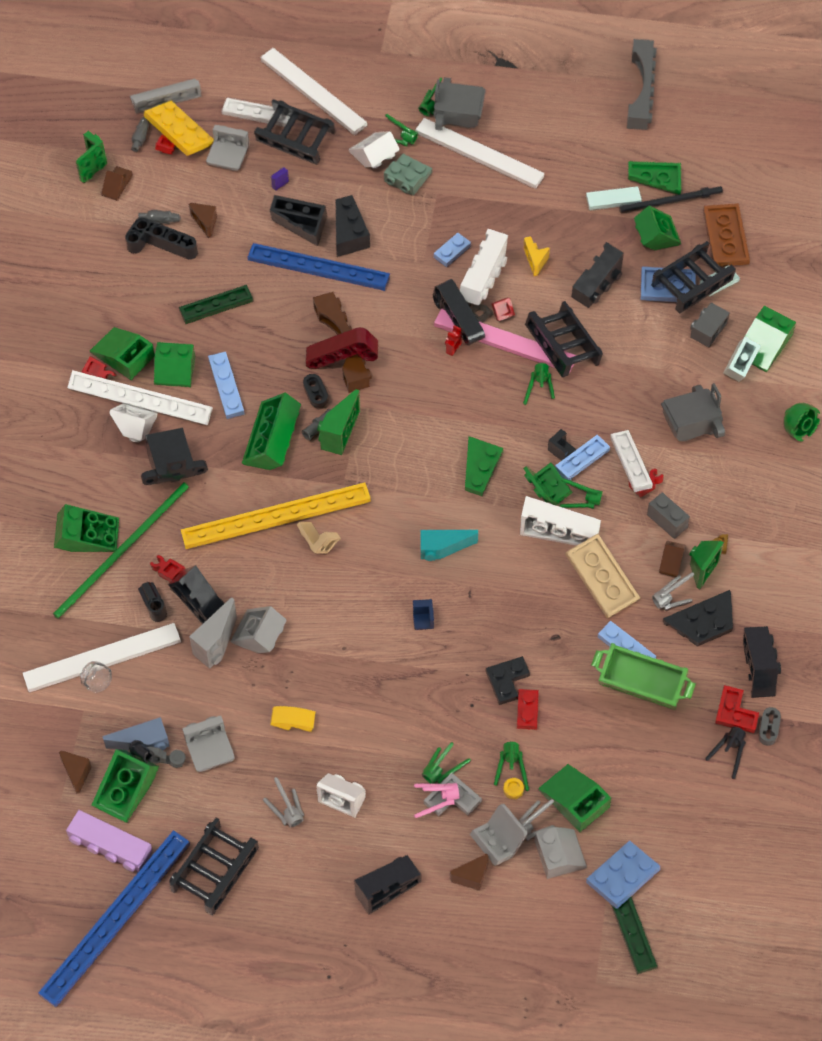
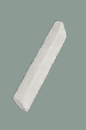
M226 98L222 109L223 115L268 123L275 112L272 106ZM281 114L275 125L285 127L290 117Z
M629 430L611 434L610 439L633 491L638 492L652 488L653 483Z

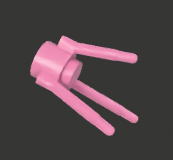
M457 783L414 784L415 788H422L423 791H441L442 799H446L445 802L415 814L414 817L418 818L447 805H454V800L459 799Z

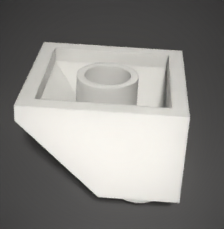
M125 403L110 410V415L123 436L128 437L133 442H140L145 439V435L150 433L158 414L157 412Z

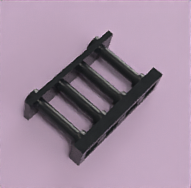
M273 99L271 102L275 112L266 128L256 127L254 131L256 141L318 165L320 156L317 149L327 132L336 133L334 123L330 119H323L287 105L282 100L277 101ZM281 114L289 116L290 118L281 134L277 135L271 132ZM296 120L304 122L305 125L297 139L294 141L287 139ZM311 126L319 128L320 131L313 144L309 147L302 145Z
M708 241L701 245L698 244L692 251L662 270L658 269L653 274L651 286L654 288L662 283L677 298L675 310L679 314L731 282L734 278L736 268L733 265L721 268L707 254ZM702 258L717 274L708 276L695 261ZM688 266L704 282L700 285H695L681 270ZM675 274L690 291L681 293L668 278Z
M566 301L562 302L559 313L541 318L535 311L528 313L525 326L562 378L569 375L573 364L591 359L595 366L599 365L603 355L601 348L594 342ZM561 319L567 325L553 331L548 330L545 324ZM570 332L576 338L563 344L557 343L554 339ZM580 345L586 352L571 358L567 357L564 353L565 350Z
M217 817L213 822L207 824L200 841L179 871L174 872L169 880L171 892L175 894L178 888L182 887L204 900L205 910L212 916H214L259 849L258 841L250 837L248 842L242 843L220 830V819ZM214 836L238 849L239 855L237 858L231 860L209 847L208 845ZM204 853L227 866L228 871L224 876H218L196 862ZM193 870L214 882L216 888L213 893H207L186 881L185 878L189 872Z

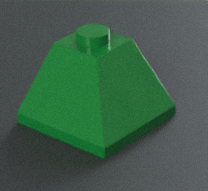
M701 541L698 546L692 548L689 554L691 556L690 567L694 573L693 577L698 589L702 588L719 563L724 542Z

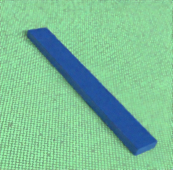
M256 243L252 244L248 254V261L383 291L386 290L390 278V273Z

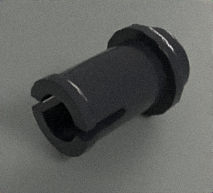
M134 740L130 743L129 750L133 756H138L146 763L153 759L154 752L145 747L142 741Z

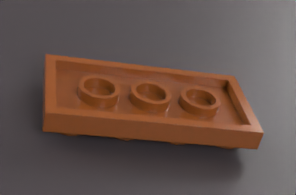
M739 203L704 206L703 213L712 259L720 267L749 265L750 257Z

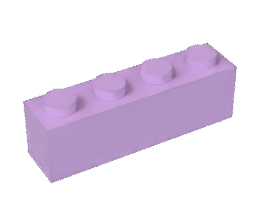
M78 810L66 830L69 841L77 846L82 844L94 854L100 853L112 863L117 861L131 872L134 870L139 872L153 852L151 844Z

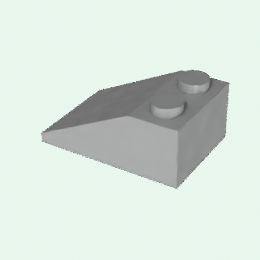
M232 597L189 636L193 655L209 669L222 660L237 620L235 601Z

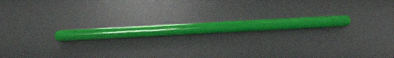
M183 482L53 615L59 619L189 486Z

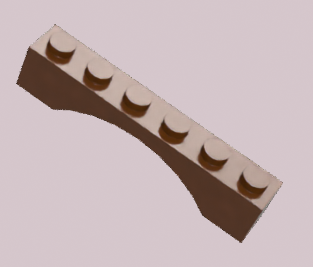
M334 292L313 297V308L320 323L331 328L337 335L352 330L351 325H347L348 319L345 311H341V301L339 297L336 298ZM358 354L346 358L342 368L343 380L349 393L355 389L361 390L370 387L369 379H372L369 368H365V360Z

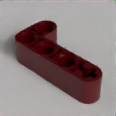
M358 327L309 345L306 348V367L309 369H319L356 354L365 361H375L378 359V339L367 329Z

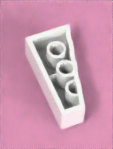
M491 229L487 230L486 240H482L478 255L475 254L471 268L469 267L460 286V292L467 302L480 305L481 301L487 298L489 288L492 289L495 277H499L501 267L506 265L507 257L505 253L508 235Z
M526 496L521 515L520 535L577 546L597 533L599 534L601 520Z

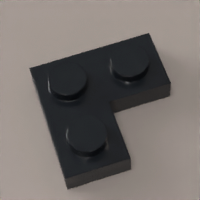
M523 656L486 668V674L499 705L517 700L518 694L513 682L530 676Z

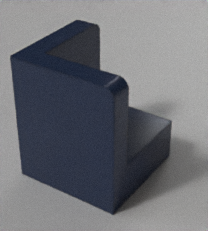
M432 599L413 600L415 630L434 629Z

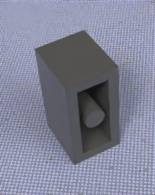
M710 303L707 308L704 307L702 309L699 319L692 322L690 338L710 347L727 325L730 312Z
M663 492L648 505L647 515L672 538L675 539L688 528L690 516Z

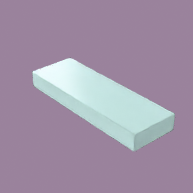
M638 186L586 193L589 210L619 207L642 201Z

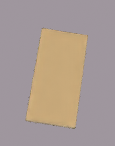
M598 533L565 553L607 619L640 599Z

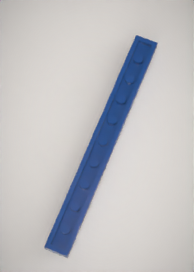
M174 830L170 833L38 992L39 996L55 1008L189 847L190 842Z

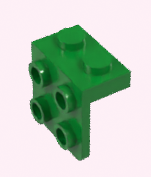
M89 131L83 134L87 151L76 160L79 179L82 183L90 180L95 173L103 169L107 164L103 141L98 135L92 134Z
M552 462L537 473L527 466L523 468L526 472L524 474L525 478L536 487L534 489L535 493L539 498H543L546 503L550 502L556 506L573 493L567 483L561 481L563 477Z

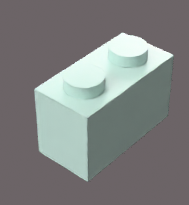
M744 337L738 343L723 373L740 382L746 376L761 345Z

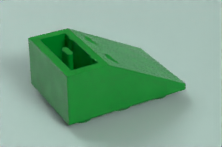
M113 327L90 350V353L129 380H132L155 357L154 347L151 342L139 334Z
M65 504L57 514L54 548L70 552H115L117 550L119 517Z
M569 764L538 788L549 801L551 799L554 800L552 805L579 832L583 831L608 810L612 799L595 781Z

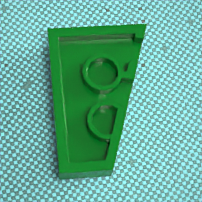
M628 161V180L675 194H681V163Z
M470 436L468 437L465 491L483 497L503 454L502 447Z

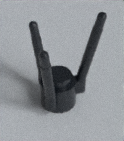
M732 727L729 733H725L722 740L705 758L708 761L725 742L727 743L724 749L725 752H728L731 747H739L732 779L736 778L742 751L746 744L744 741L745 731L739 727Z

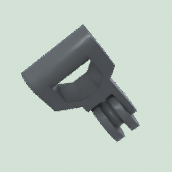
M147 747L154 752L151 763L170 764L174 768H180L185 763V754L180 750H174L168 756L166 755L167 752L160 748Z

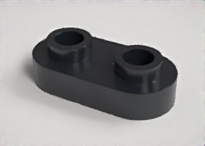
M316 374L305 376L303 387L310 404L316 408L324 407L328 403V394L321 378Z

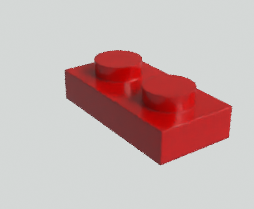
M519 689L517 729L537 730L539 690Z

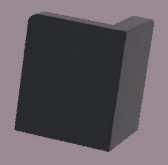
M562 429L548 440V451L561 461L576 451V448L566 441L567 433Z

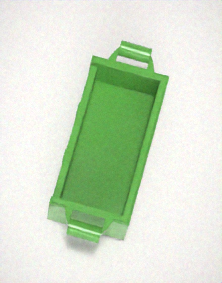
M611 643L609 650H596L591 664L601 673L598 680L600 685L676 710L679 699H691L696 685L687 677L688 668H682L663 660L617 646L614 643ZM603 653L607 654V657L605 659L603 668L601 669L599 668V665ZM685 681H688L684 695L681 696Z

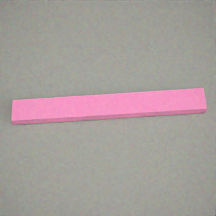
M441 309L434 322L435 327L449 332L453 331L454 324L446 310ZM479 322L484 330L485 338L478 342L539 363H545L555 368L536 341ZM564 351L569 358L577 356Z

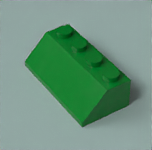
M286 392L261 402L242 460L243 465L272 470L283 465L287 449L290 446L292 433L295 430L294 426L299 416L301 403Z

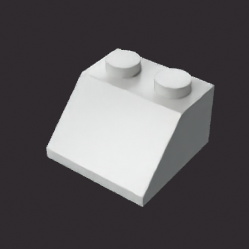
M391 131L373 133L350 148L349 152L364 167H372L374 169L382 165L383 160L393 158L395 152L400 149Z
M329 773L317 784L319 803L354 818L356 817L366 798L363 786L355 782L345 781L340 775H331Z

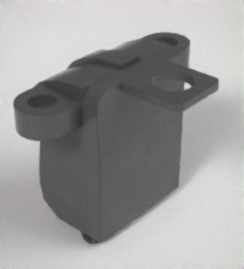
M444 77L441 83L440 79H437L434 106L435 130H443V125L447 124L475 128L481 119L486 89L479 86L451 83L452 79Z
M715 383L711 385V391L703 389L701 385H696L692 387L691 393L666 399L661 403L665 419L673 435L680 442L704 434H714L716 438L725 436V429L722 424V411L720 409L721 394Z

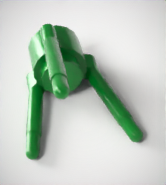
M436 84L432 91L431 89L427 91L422 103L418 107L419 112L424 116H429L430 114L434 116L435 102L431 98L435 93Z
M385 114L388 120L403 129L400 135L403 139H395L396 143L407 146L408 143L413 145L418 137V132L406 127L390 115Z
M538 363L535 365L523 402L524 405L527 404L535 379L540 382L541 388L547 380L551 398H555L551 373H549V366L547 364Z
M565 478L561 479L562 482L586 491L585 501H588V503L560 504V507H588L594 509V505H600L603 491L588 488Z
M451 742L436 760L441 751L440 747L437 748L428 765L424 768L422 776L430 784H435L436 782L440 784L451 773L456 772L469 763L471 759H466L442 775L443 770L438 765L454 745Z
M504 743L503 751H500V760L494 786L498 785L504 759L506 762H509L510 770H513L514 762L518 759L525 790L529 791L522 759L523 753L519 751L518 743Z

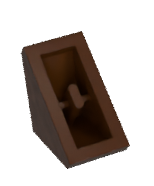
M190 203L191 217L208 238L212 237L217 220L216 206Z
M666 541L659 573L678 577L685 544Z
M60 751L61 761L78 794L81 792L91 770L90 760L66 751Z
M486 853L451 870V882L480 891L489 863L488 854Z

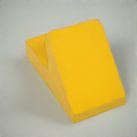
M531 236L525 237L523 249L533 276H537L549 259L550 248L538 250L537 244L533 243Z

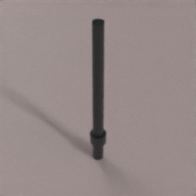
M722 186L704 187L698 191L619 206L620 213L644 209L648 206L654 207L702 197V199L708 198L710 195L723 193Z

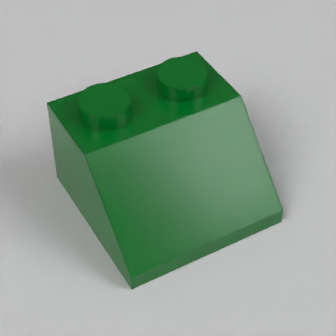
M648 206L634 217L635 227L641 236V243L646 248L660 250L682 244L670 215Z
M157 342L154 359V385L191 387L196 358L194 344Z

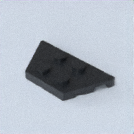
M728 590L663 618V623L676 629L679 635L688 638L697 647L728 634L733 629L731 591Z

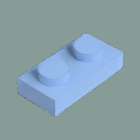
M457 233L434 253V258L445 267H448L471 247V242Z

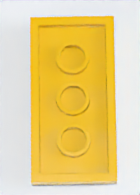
M171 100L144 111V117L186 156L213 145L214 139Z

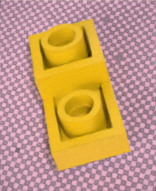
M274 706L272 708L270 725L285 730L295 727L311 732L314 727L315 711L297 707Z

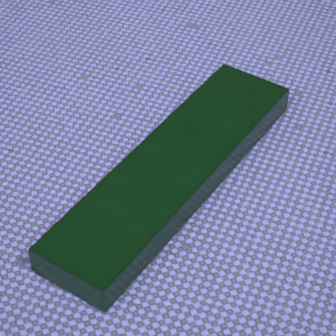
M246 284L181 306L179 311L186 325L253 302V297Z
M628 898L617 909L611 905L637 975L657 969L656 960L632 898Z

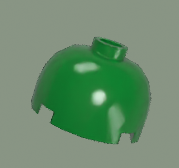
M808 403L794 404L784 414L783 425L786 432L797 441H803L802 438L805 435L810 437L820 422V419L817 418L820 411Z

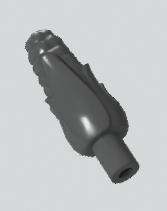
M145 117L141 118L132 135L133 145L131 149L134 152H137L146 140L149 124Z
M149 210L147 213L138 214V218L144 217L164 224L179 222L181 219L179 214L172 213L171 211Z

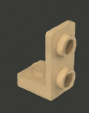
M299 522L297 524L301 535L305 537L310 545V549L314 553H328L341 539L337 532H324L319 535L311 522Z

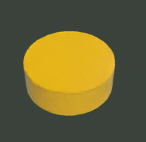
M518 778L507 779L503 786L505 796L509 799L520 798L524 792L523 782Z

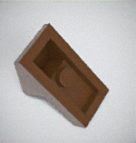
M118 166L115 167L113 172L107 170L101 195L118 201L133 176L132 171Z

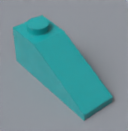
M420 530L421 559L427 561L442 559L478 543V530Z

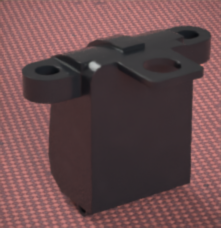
M183 428L145 435L146 449L152 470L141 474V480L144 485L170 481L171 483L177 482L180 479L194 477L208 471L205 460L193 461Z

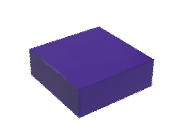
M285 167L271 176L272 188L275 191L289 182L288 170Z

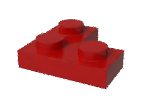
M724 685L715 724L731 728L739 727L746 732L755 733L759 712L740 708L744 690Z

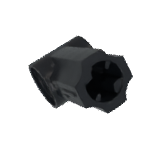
M154 582L143 583L138 588V591L145 603L150 618L155 622L163 621L167 617L164 601L160 597Z

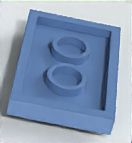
M641 268L640 300L677 302V298L662 283L654 288L651 286L653 274L658 269L662 270L663 268ZM682 269L681 271L696 285V274L691 269ZM675 274L668 278L681 293L690 291Z
M628 841L586 879V883L617 909L660 871V865L635 844Z

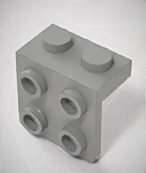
M214 125V142L206 160L207 164L238 171L249 147L248 131Z
M221 715L217 717L212 716L203 722L191 723L182 728L197 772L206 771L232 762L235 759Z
M501 804L497 807L488 823L472 830L470 836L482 851L488 854L490 861L496 866L514 856L526 838L527 831L507 806Z

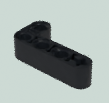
M144 217L136 219L125 235L127 250L133 254L141 252L146 243L189 260L196 258L198 255L197 242L194 237Z
M449 279L435 286L433 291L435 305L438 309L444 307L453 324L461 328L462 339L466 345L469 346L484 339V330L456 283Z

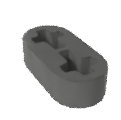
M774 707L766 708L761 718L759 741L766 746L773 745L776 742L779 732L781 714ZM769 714H772L774 718L772 724L769 723ZM767 729L771 730L770 739L766 738Z

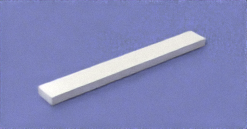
M274 48L261 56V61L353 135H356L367 126V122Z
M426 118L415 129L418 135L536 189L544 178L543 172L445 127H443V130H435V123Z
M73 370L68 384V389L205 425L209 424L213 407Z
M175 623L24 672L23 676L30 693L180 643L181 640Z

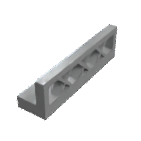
M191 79L131 95L130 99L135 113L138 114L170 100L176 104L202 96L199 81Z

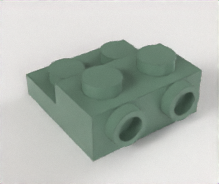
M402 154L396 162L393 161L384 171V181L391 186L401 189L404 193L414 196L431 175L432 168Z

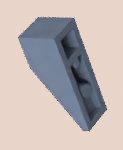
M161 717L102 736L107 749L130 751L129 745L134 740L142 741L145 747H156L161 750H165L166 747L170 746Z

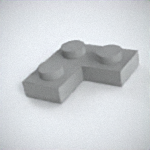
M453 773L441 783H457L459 799L454 800V804L467 816L482 802V798ZM433 791L424 799V804L430 808L445 802L446 799H442L441 791ZM450 805L433 812L440 816Z

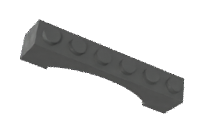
M634 39L631 63H635L641 73L643 89L637 100L633 104H629L627 129L647 130L648 123H652V113H649V110L653 109V100L650 97L654 95V86H651L655 80V73H652V71H655L656 60H653V58H656L657 48L654 47V40Z

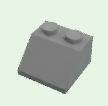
M271 606L247 609L230 642L256 653L270 652L275 647V642L284 629L283 626L286 619Z
M553 827L535 832L534 842L547 879L587 868L574 829Z

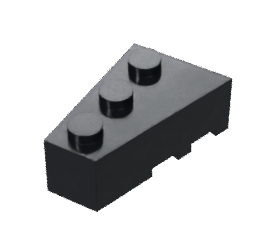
M353 195L335 199L337 257L370 248V234Z

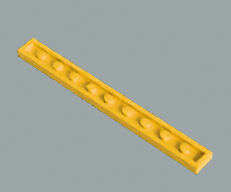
M364 482L181 529V535L185 549L368 503L371 502V498Z

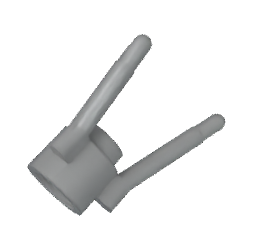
M690 573L680 581L678 580L681 576L678 575L660 591L654 593L652 600L658 609L664 608L666 611L672 607L692 602V599H686L670 603L672 600L670 592L693 577L694 573Z
M275 777L274 781L288 807L284 810V816L267 798H263V801L281 819L284 826L288 824L289 827H295L304 820V813L301 810L296 790L292 789L295 806H292L278 778Z
M553 799L526 819L540 804V801L537 800L518 820L527 831L525 838L527 841L535 837V832L555 827L551 825L531 833L533 826L530 822L554 802Z

